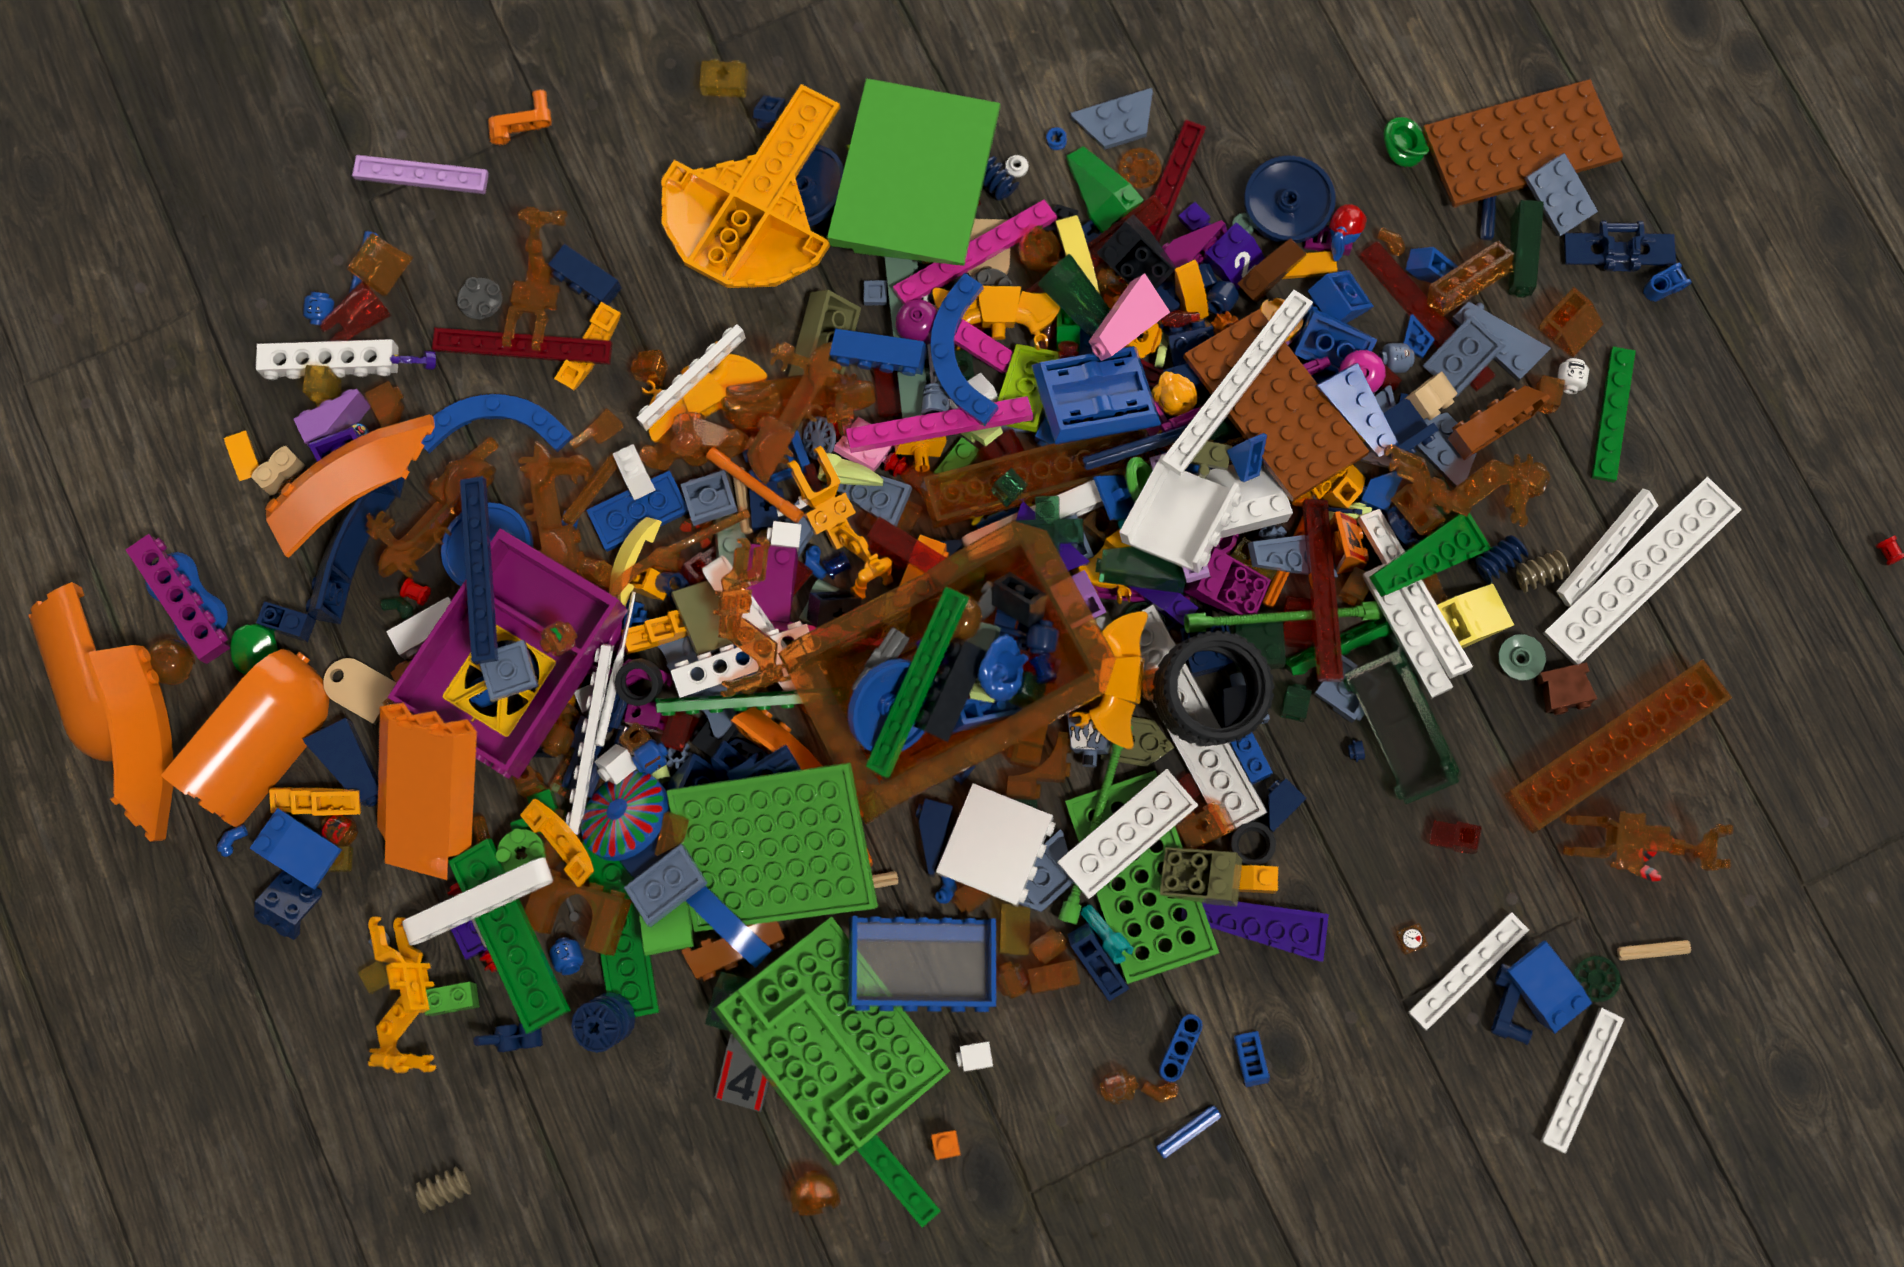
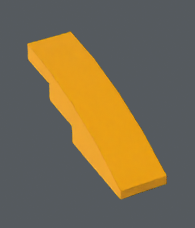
M678 610L668 612L667 616L647 620L643 625L629 628L625 644L627 655L688 636Z
M271 788L269 790L271 813H274L279 808L286 813L312 814V816L361 814L360 790L335 788Z

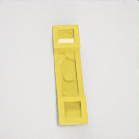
M1078 216L1057 220V230L1063 244L1079 306L1101 301L1092 260Z
M646 517L638 523L629 533L616 556L611 572L609 594L619 599L625 607L634 588V585L627 583L644 542L653 543L662 523L659 520Z

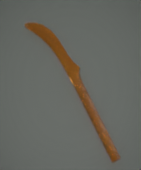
M744 509L673 545L656 548L652 554L619 575L612 585L610 594L618 598L627 584L641 572L663 559L749 518L748 510Z

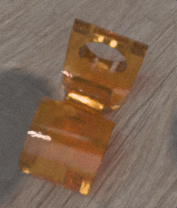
M634 723L621 735L619 742L632 756L636 749L653 738L639 723ZM635 730H639V732L636 733V734L630 739V734H631L633 731H635Z

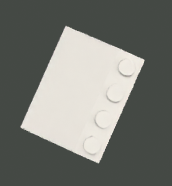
M1263 463L1260 476L1246 482L1240 481L1233 464L1228 465L1227 471L1221 469L1210 470L1206 478L1230 489L1235 482L1239 483L1241 502L1238 507L1233 508L1231 521L1227 527H1223L1221 538L1284 523L1293 514L1288 496Z

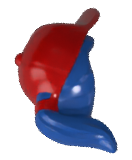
M1352 204L1339 207L1329 224V232L1332 238L1331 250L1335 262L1342 257L1345 249L1344 246L1355 242L1366 225L1365 214L1360 208Z

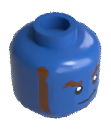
M649 739L636 747L633 751L634 756L631 757L640 773L652 774L667 764L666 755L669 753L662 742L658 744L655 740Z

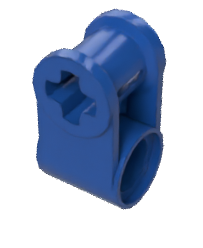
M1676 263L1654 275L1646 284L1644 295L1650 301H1659L1672 293L1683 290L1692 281L1684 275L1681 270L1682 265ZM1654 285L1659 286L1661 290L1656 289Z

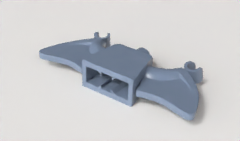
M688 636L656 646L665 655L668 663L666 666L670 673L672 669H675L674 664L688 659L690 664L698 661ZM717 659L714 662V669L718 670L727 663L722 659ZM694 667L691 675L695 680H702L704 678V671L700 667ZM748 680L740 688L738 686L729 687L721 683L689 694L687 697L756 693L757 690L749 691L746 689V687L755 685V681ZM724 708L723 712L711 713L709 709L702 710L707 715L713 734L717 739L721 738L733 724L731 719L738 714V711H733V708Z

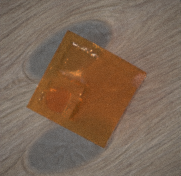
M371 233L347 270L382 296H386L413 257Z

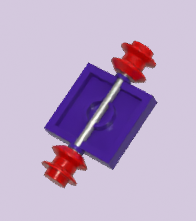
M458 883L450 887L451 891L448 892V896L455 897L462 893ZM474 919L451 929L466 960L484 951L479 959L487 963L484 970H490L491 973L498 971Z

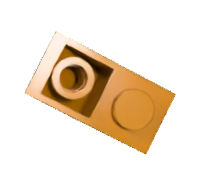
M1351 465L1322 498L1331 507L1348 509L1362 493L1366 477L1354 465Z

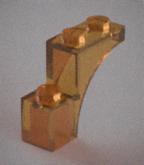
M1058 732V739L1053 752L1037 769L1022 775L1008 776V798L1023 804L1035 805V798L1040 799L1041 784H1036V781L1065 783V777H1070L1071 763H1066L1067 753L1071 754L1072 751L1067 732Z

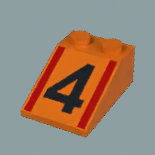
M1340 511L1335 512L1325 532L1329 534L1337 574L1361 570L1367 564L1366 561H1369L1368 551L1366 547L1363 548L1361 539H1363L1362 528L1360 525L1357 526L1355 518Z

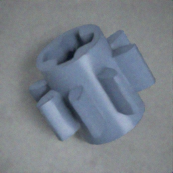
M1276 524L1261 528L1258 537L1261 539L1259 541L1284 538L1287 532L1281 525L1277 526Z
M679 740L676 741V745L671 746L667 744L669 754L666 755V758L670 759L667 765L670 767L675 764L677 770L692 754L687 752L690 748L689 744L687 743L682 747ZM676 751L683 756L680 760L674 755Z

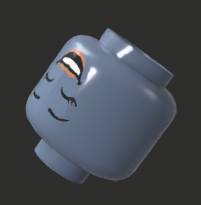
M1405 343L1386 344L1378 355L1385 365V372L1405 373L1413 366L1415 359L1413 349H1410Z

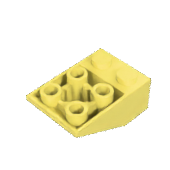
M1494 584L1464 593L1437 605L1462 649L1514 626Z

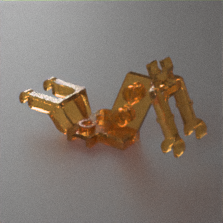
M527 206L518 212V218L526 221V224H529L531 227L530 235L525 245L526 252H529L526 282L514 281L511 303L514 306H510L508 309L502 344L503 347L511 348V339L514 338L517 320L523 312L533 313L537 315L532 339V350L540 351V343L543 342L545 326L549 321L546 309L557 310L556 302L558 293H560V287L550 285L552 271L548 266L549 263H545V258L542 255V240H540L539 229L545 224L565 226L567 211L546 212Z
M1396 445L1385 447V456L1392 453V461L1389 463L1390 471L1398 467L1396 470L1397 475L1412 481L1416 488L1417 497L1426 500L1428 506L1433 507L1434 504L1442 506L1447 514L1452 510L1467 517L1472 510V506L1501 485L1509 484V495L1505 497L1504 505L1509 507L1512 504L1514 511L1510 517L1511 522L1514 524L1519 520L1521 527L1527 525L1526 506L1529 501L1528 492L1530 485L1528 476L1529 469L1533 465L1531 454H1527V460L1524 463H1520L1519 454H1515L1513 467L1492 459L1457 485L1454 490L1450 491L1447 490L1444 481L1436 477L1431 478L1424 458L1400 449Z
M765 537L756 538V541L760 542L761 546L754 547L752 567L749 571L750 541L746 538L737 539V542L742 544V547L734 550L733 568L721 578L723 590L715 591V595L720 596L719 608L713 610L714 615L720 616L718 637L731 641L756 660L759 666L757 674L746 675L735 681H722V685L727 687L726 691L720 692L723 697L734 696L739 691L744 694H751L757 688H765L770 684L786 682L792 679L791 676L784 677L782 671L783 668L789 667L788 664L776 665L778 643L747 619L742 618L743 614L750 613L752 604V589L747 588L766 579L770 543Z
M1620 811L1619 823L1607 816L1572 817L1566 815V824L1605 828L1606 843L1605 847L1569 848L1564 846L1563 855L1608 858L1617 850V861L1643 863L1644 851L1665 852L1681 856L1685 855V853H1694L1693 857L1701 860V866L1705 871L1731 869L1730 859L1721 860L1717 858V843L1719 838L1733 835V825L1715 824V828L1704 834L1702 842L1694 846L1686 843L1685 840L1674 839L1671 836L1670 827L1646 825V813L1636 814Z

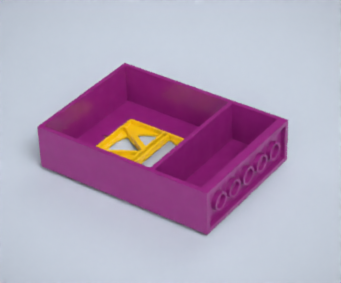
M500 528L490 542L497 642L505 640L516 642L524 640L526 642V646L534 653L539 665V682L535 693L531 690L518 693L527 699L528 703L510 715H507L508 697L498 700L496 717L483 715L469 702L470 698L487 690L485 680L469 689H465V678L469 666L472 665L482 672L480 664L475 665L471 661L467 583L465 580L387 698L394 701L393 704L404 703L412 715L436 711L444 723L468 719L477 731L476 759L489 767L493 763L491 768L508 779L511 775L519 779L594 664L597 648L601 649L602 644H607L628 610L616 597ZM548 626L550 628L556 627L563 637L559 642L554 634V640L557 643L562 642L561 647L564 644L566 647L559 651L553 638L544 628H548Z

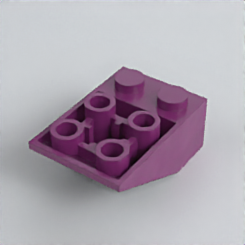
M1212 548L1210 552L1211 557L1207 564L1210 577L1186 583L1183 591L1206 604L1236 616L1257 614L1271 580L1219 549Z

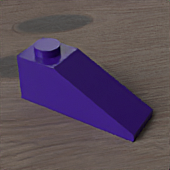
M1142 567L1127 584L1131 590L1150 605H1154L1160 613L1179 628L1184 627L1185 614H1193L1198 609L1185 596Z

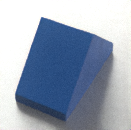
M1263 433L1227 450L1240 481L1246 482L1260 476L1262 456L1264 455L1267 439L1266 434Z

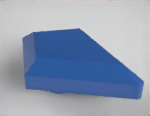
M1411 314L1404 343L1410 349H1413L1415 355L1422 359L1435 339L1420 321Z

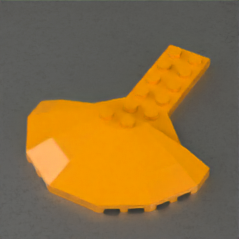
M801 84L755 155L747 156V159L736 162L731 160L716 164V167L704 170L703 168L693 170L676 160L673 161L661 179L662 226L685 266L727 288L776 287L819 265L831 245L829 240L810 230L798 190L796 176L839 111V103Z

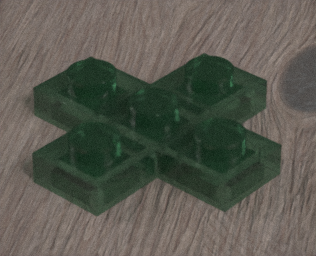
M1038 496L1035 497V520H1012V544L1036 545V568H1060V544H1084V520L1060 519V497Z

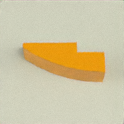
M1193 260L1176 268L1175 293L1180 300V312L1187 324H1191L1192 320L1209 316L1206 292L1197 261Z

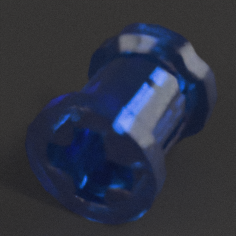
M843 551L839 552L837 557L828 562H822L832 580L839 573L852 569Z
M1043 654L1029 660L1030 665H1033L1038 678L1037 684H1043L1057 678V674L1053 672L1049 661L1051 658L1050 654Z

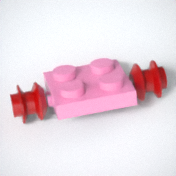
M836 416L832 419L829 418L834 425L836 441H838L834 447V452L872 471H875L883 462L884 471L887 472L891 469L894 471V477L904 473L908 465L905 462L906 457L899 459L895 452L889 455L894 445L850 453L846 436V422L844 421L839 424ZM858 417L850 428L871 424Z

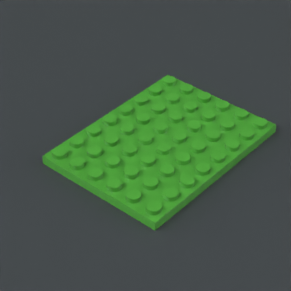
M851 762L675 788L667 791L677 846L683 844L708 882L705 886L745 925L875 909L878 906ZM689 905L694 932L713 930Z

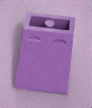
M357 389L347 390L334 400H326L313 410L303 411L298 417L294 418V421L304 443L309 446L311 442L348 429L352 424L358 423L371 408V405Z

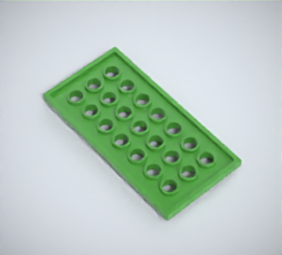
M1156 771L1112 785L1109 795H1107V803L1105 804L1106 807H1104L1105 810H1103L1104 813H1102L1103 816L1100 823H1104L1113 815L1111 807L1114 803L1120 802L1125 805L1158 777ZM1101 789L1065 801L1079 843L1089 835L1088 832H1090V824L1092 823L1089 820V813L1096 809ZM1175 826L1159 839L1164 846L1161 852L1154 853L1148 848L1140 855L1138 860L1129 864L1096 893L1106 923L1114 933H1121L1134 948L1132 954L1126 953L1125 950L1122 952L1126 960L1120 964L1127 984L1219 954L1202 903L1178 898L1171 899L1160 895L1162 875L1158 873L1157 867L1160 863L1164 862L1165 848L1183 849ZM1144 870L1148 873L1149 878L1145 883H1138L1135 880L1134 876L1137 871ZM1115 878L1125 880L1126 886L1122 891H1116L1112 888V881ZM1146 893H1153L1156 896L1157 900L1153 906H1146L1142 902V898ZM1125 900L1131 901L1134 905L1133 911L1129 914L1122 913L1119 908L1120 904ZM1177 908H1183L1187 912V918L1182 922L1176 921L1173 917V912ZM1161 916L1165 922L1164 926L1161 929L1152 928L1150 925L1152 917ZM1132 923L1141 926V934L1137 937H1132L1127 932L1128 926ZM1185 931L1193 932L1195 935L1194 943L1190 945L1184 944L1181 940L1182 933ZM1169 939L1172 942V949L1166 953L1160 951L1158 948L1160 940ZM1144 946L1148 948L1150 954L1146 960H1139L1135 956V951L1138 947Z

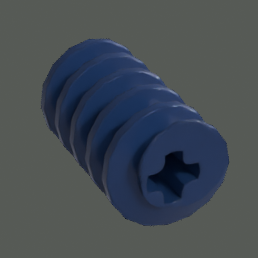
M993 156L988 159L983 186L989 188V192L995 194V198L999 201L1009 197L1018 187L1019 181L1012 184L1014 176L1010 175L1006 178L1009 170L1004 169L1000 171L1003 164L999 162L994 165L997 158Z
M1508 535L1505 537V541H1499L1497 546H1492L1490 551H1485L1483 556H1478L1475 559L1477 571L1485 582L1492 584L1491 575L1495 579H1499L1500 574L1498 570L1506 574L1508 571L1505 565L1513 569L1515 567L1513 560L1517 563L1522 562L1521 554L1528 558L1527 549L1516 537Z

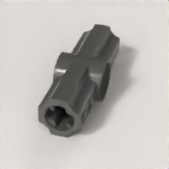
M892 627L879 648L876 647L865 663V668L854 682L852 689L855 690L861 679L874 667L883 662L897 659L908 643L909 638Z

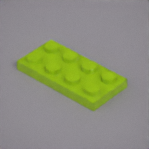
M1016 344L998 401L1028 396L1033 420L1003 426L1037 432L1044 408L1032 365L1060 359V352L1041 348L1038 351L1035 347Z

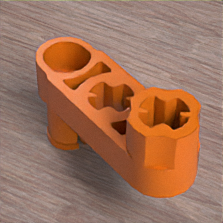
M537 90L532 93L534 110L489 118L490 142L492 144L504 145L510 141V133L550 126L552 121L550 110L547 107L546 91Z

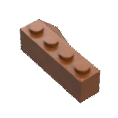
M1523 386L1519 390L1513 388L1504 395L1505 398L1503 400L1495 399L1484 412L1480 409L1469 417L1470 420L1468 422L1460 421L1452 428L1453 433L1447 439L1463 460H1466L1532 418L1551 397L1547 393L1528 386Z
M779 921L746 925L772 951L783 947L782 942L787 941ZM723 937L718 940L716 938H709L702 941L698 945L699 948L691 951L690 947L681 950L695 978L698 980L703 979L704 982L717 977L716 972L725 969L728 972L739 967L738 962L745 960Z

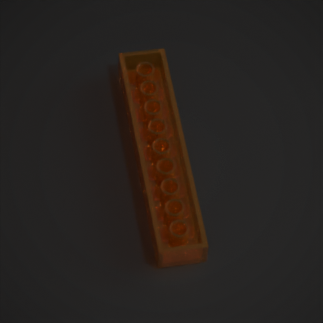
M1142 429L1064 444L1053 443L923 477L920 487L933 529L1018 507L1023 501L1029 504L1052 498L1094 480L1093 477L1125 475L1127 463L1133 457L1142 458L1151 467L1149 458L1155 456L1153 450L1090 470H1086L1083 465L1084 456L1149 437L1147 430Z
M1702 659L1504 795L1533 834L1729 701L1732 697Z

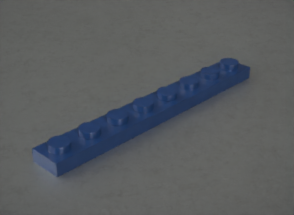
M483 476L460 480L471 661L475 665L498 661L486 479Z

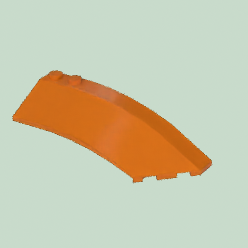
M429 414L379 428L358 437L313 464L296 478L292 484H286L281 491V495L277 499L270 500L265 508L266 521L284 555L289 558L321 525L356 499L400 477L406 479L410 473L408 471L409 463L411 460H417L424 447L421 443L426 435H431L435 428L434 417Z
M138 645L87 652L84 656L102 701L112 746L114 797L110 800L115 805L120 803L126 809L124 815L135 826L141 825L145 829V837L150 842L163 841L166 839L173 785L165 780L161 774L174 759L167 709L158 683L159 676L153 670L150 663V653L144 646Z
M752 707L731 719L740 734L767 752L768 755L787 745L802 770L823 767L812 753L789 733L791 729L781 721L779 724L771 719L773 715L767 710H758L756 707ZM867 848L870 867H872L874 863Z

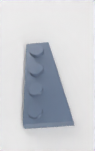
M1469 301L1451 319L1460 327L1472 314L1506 346L1494 360L1517 381L1551 349Z
M880 476L884 479L883 486L839 485L838 494L845 492L852 503L893 529H896L913 489L909 484ZM820 480L822 484L828 486L827 482H823Z
M1328 532L1248 543L1253 567L1330 579L1338 577Z

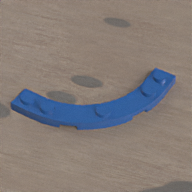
M964 273L943 300L935 317L931 334V356L938 380L948 397L967 415L983 426H986L999 407L967 382L958 367L955 355V333L960 321L969 306L984 289L981 283Z
M489 394L458 401L433 416L434 430L431 435H426L421 443L424 445L423 448L428 453H431L454 431L470 424L471 421L482 418H507L515 420L539 434L556 452L560 451L573 438V435L554 416L539 405L515 396Z

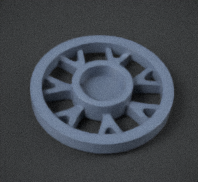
M825 417L813 418L804 429L803 444L805 451L810 458L817 460L818 456L813 451L815 448L822 446L826 453H832L836 443L834 425ZM822 421L825 422L823 428L820 429Z

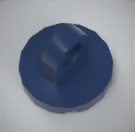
M1394 505L1387 512L1388 524L1400 544L1404 543L1407 547L1411 548L1421 541L1420 530L1412 516L1409 514L1406 516L1403 513L1405 511L1404 507Z

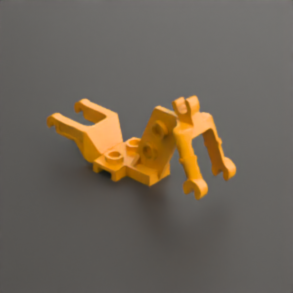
M819 446L813 451L818 455L817 460L826 475L828 484L826 488L816 493L813 492L798 463L793 460L787 463V465L792 470L791 474L800 489L803 502L813 508L805 513L804 516L812 526L814 535L825 530L835 550L844 546L864 561V569L858 573L855 585L850 588L852 592L864 599L866 598L865 590L867 589V583L874 578L882 577V583L885 586L893 582L891 576L892 561L888 557L878 559L877 553L871 556L864 537L858 536L849 525L846 518L856 512L845 492L835 497L840 480L822 446Z
M371 917L368 927L375 959L390 963L386 966L390 989H400L401 996L376 1027L380 1048H371L369 1050L370 1053L374 1054L370 1056L368 1065L373 1067L380 1066L385 1069L392 1068L396 1073H405L412 1068L421 1069L422 1072H433L436 1069V1065H430V1061L434 1059V1055H423L420 1057L411 1053L409 1055L402 1054L396 1048L398 1039L419 1013L430 1010L426 989L434 987V982H429L427 972L431 965L430 963H421L423 953L413 947V945H409L402 926V921L406 918H396L393 923L398 951H396L387 944L384 926H378L381 917Z

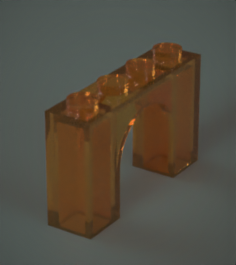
M550 869L553 882L531 892L525 909L533 930L539 933L551 934L562 903L567 898L579 894L589 902L593 914L584 948L604 955L614 956L632 900L624 898L626 893L614 889L611 890V893L603 891L604 886L590 882L589 886L583 884L581 887H577L570 877L568 879L561 877L562 872Z

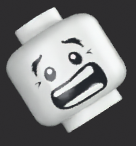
M1567 359L1566 362L1559 366L1557 385L1564 389L1563 391L1567 394H1577L1578 391L1587 387L1589 367L1581 359Z

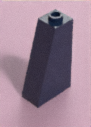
M344 718L303 739L308 748L345 789L360 790L361 805L372 807L378 804V777L352 721Z

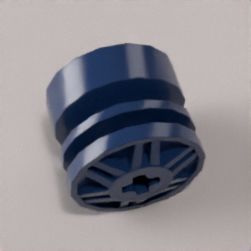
M612 992L601 994L577 1009L572 1019L573 1035L578 1044L588 1051L596 1053L606 1051L630 1035L635 1025L634 1009L629 1001L620 994Z

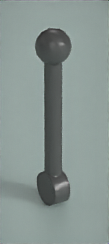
M557 875L554 878V882L559 885L571 913L570 920L578 921L580 914L575 912L563 885V877Z

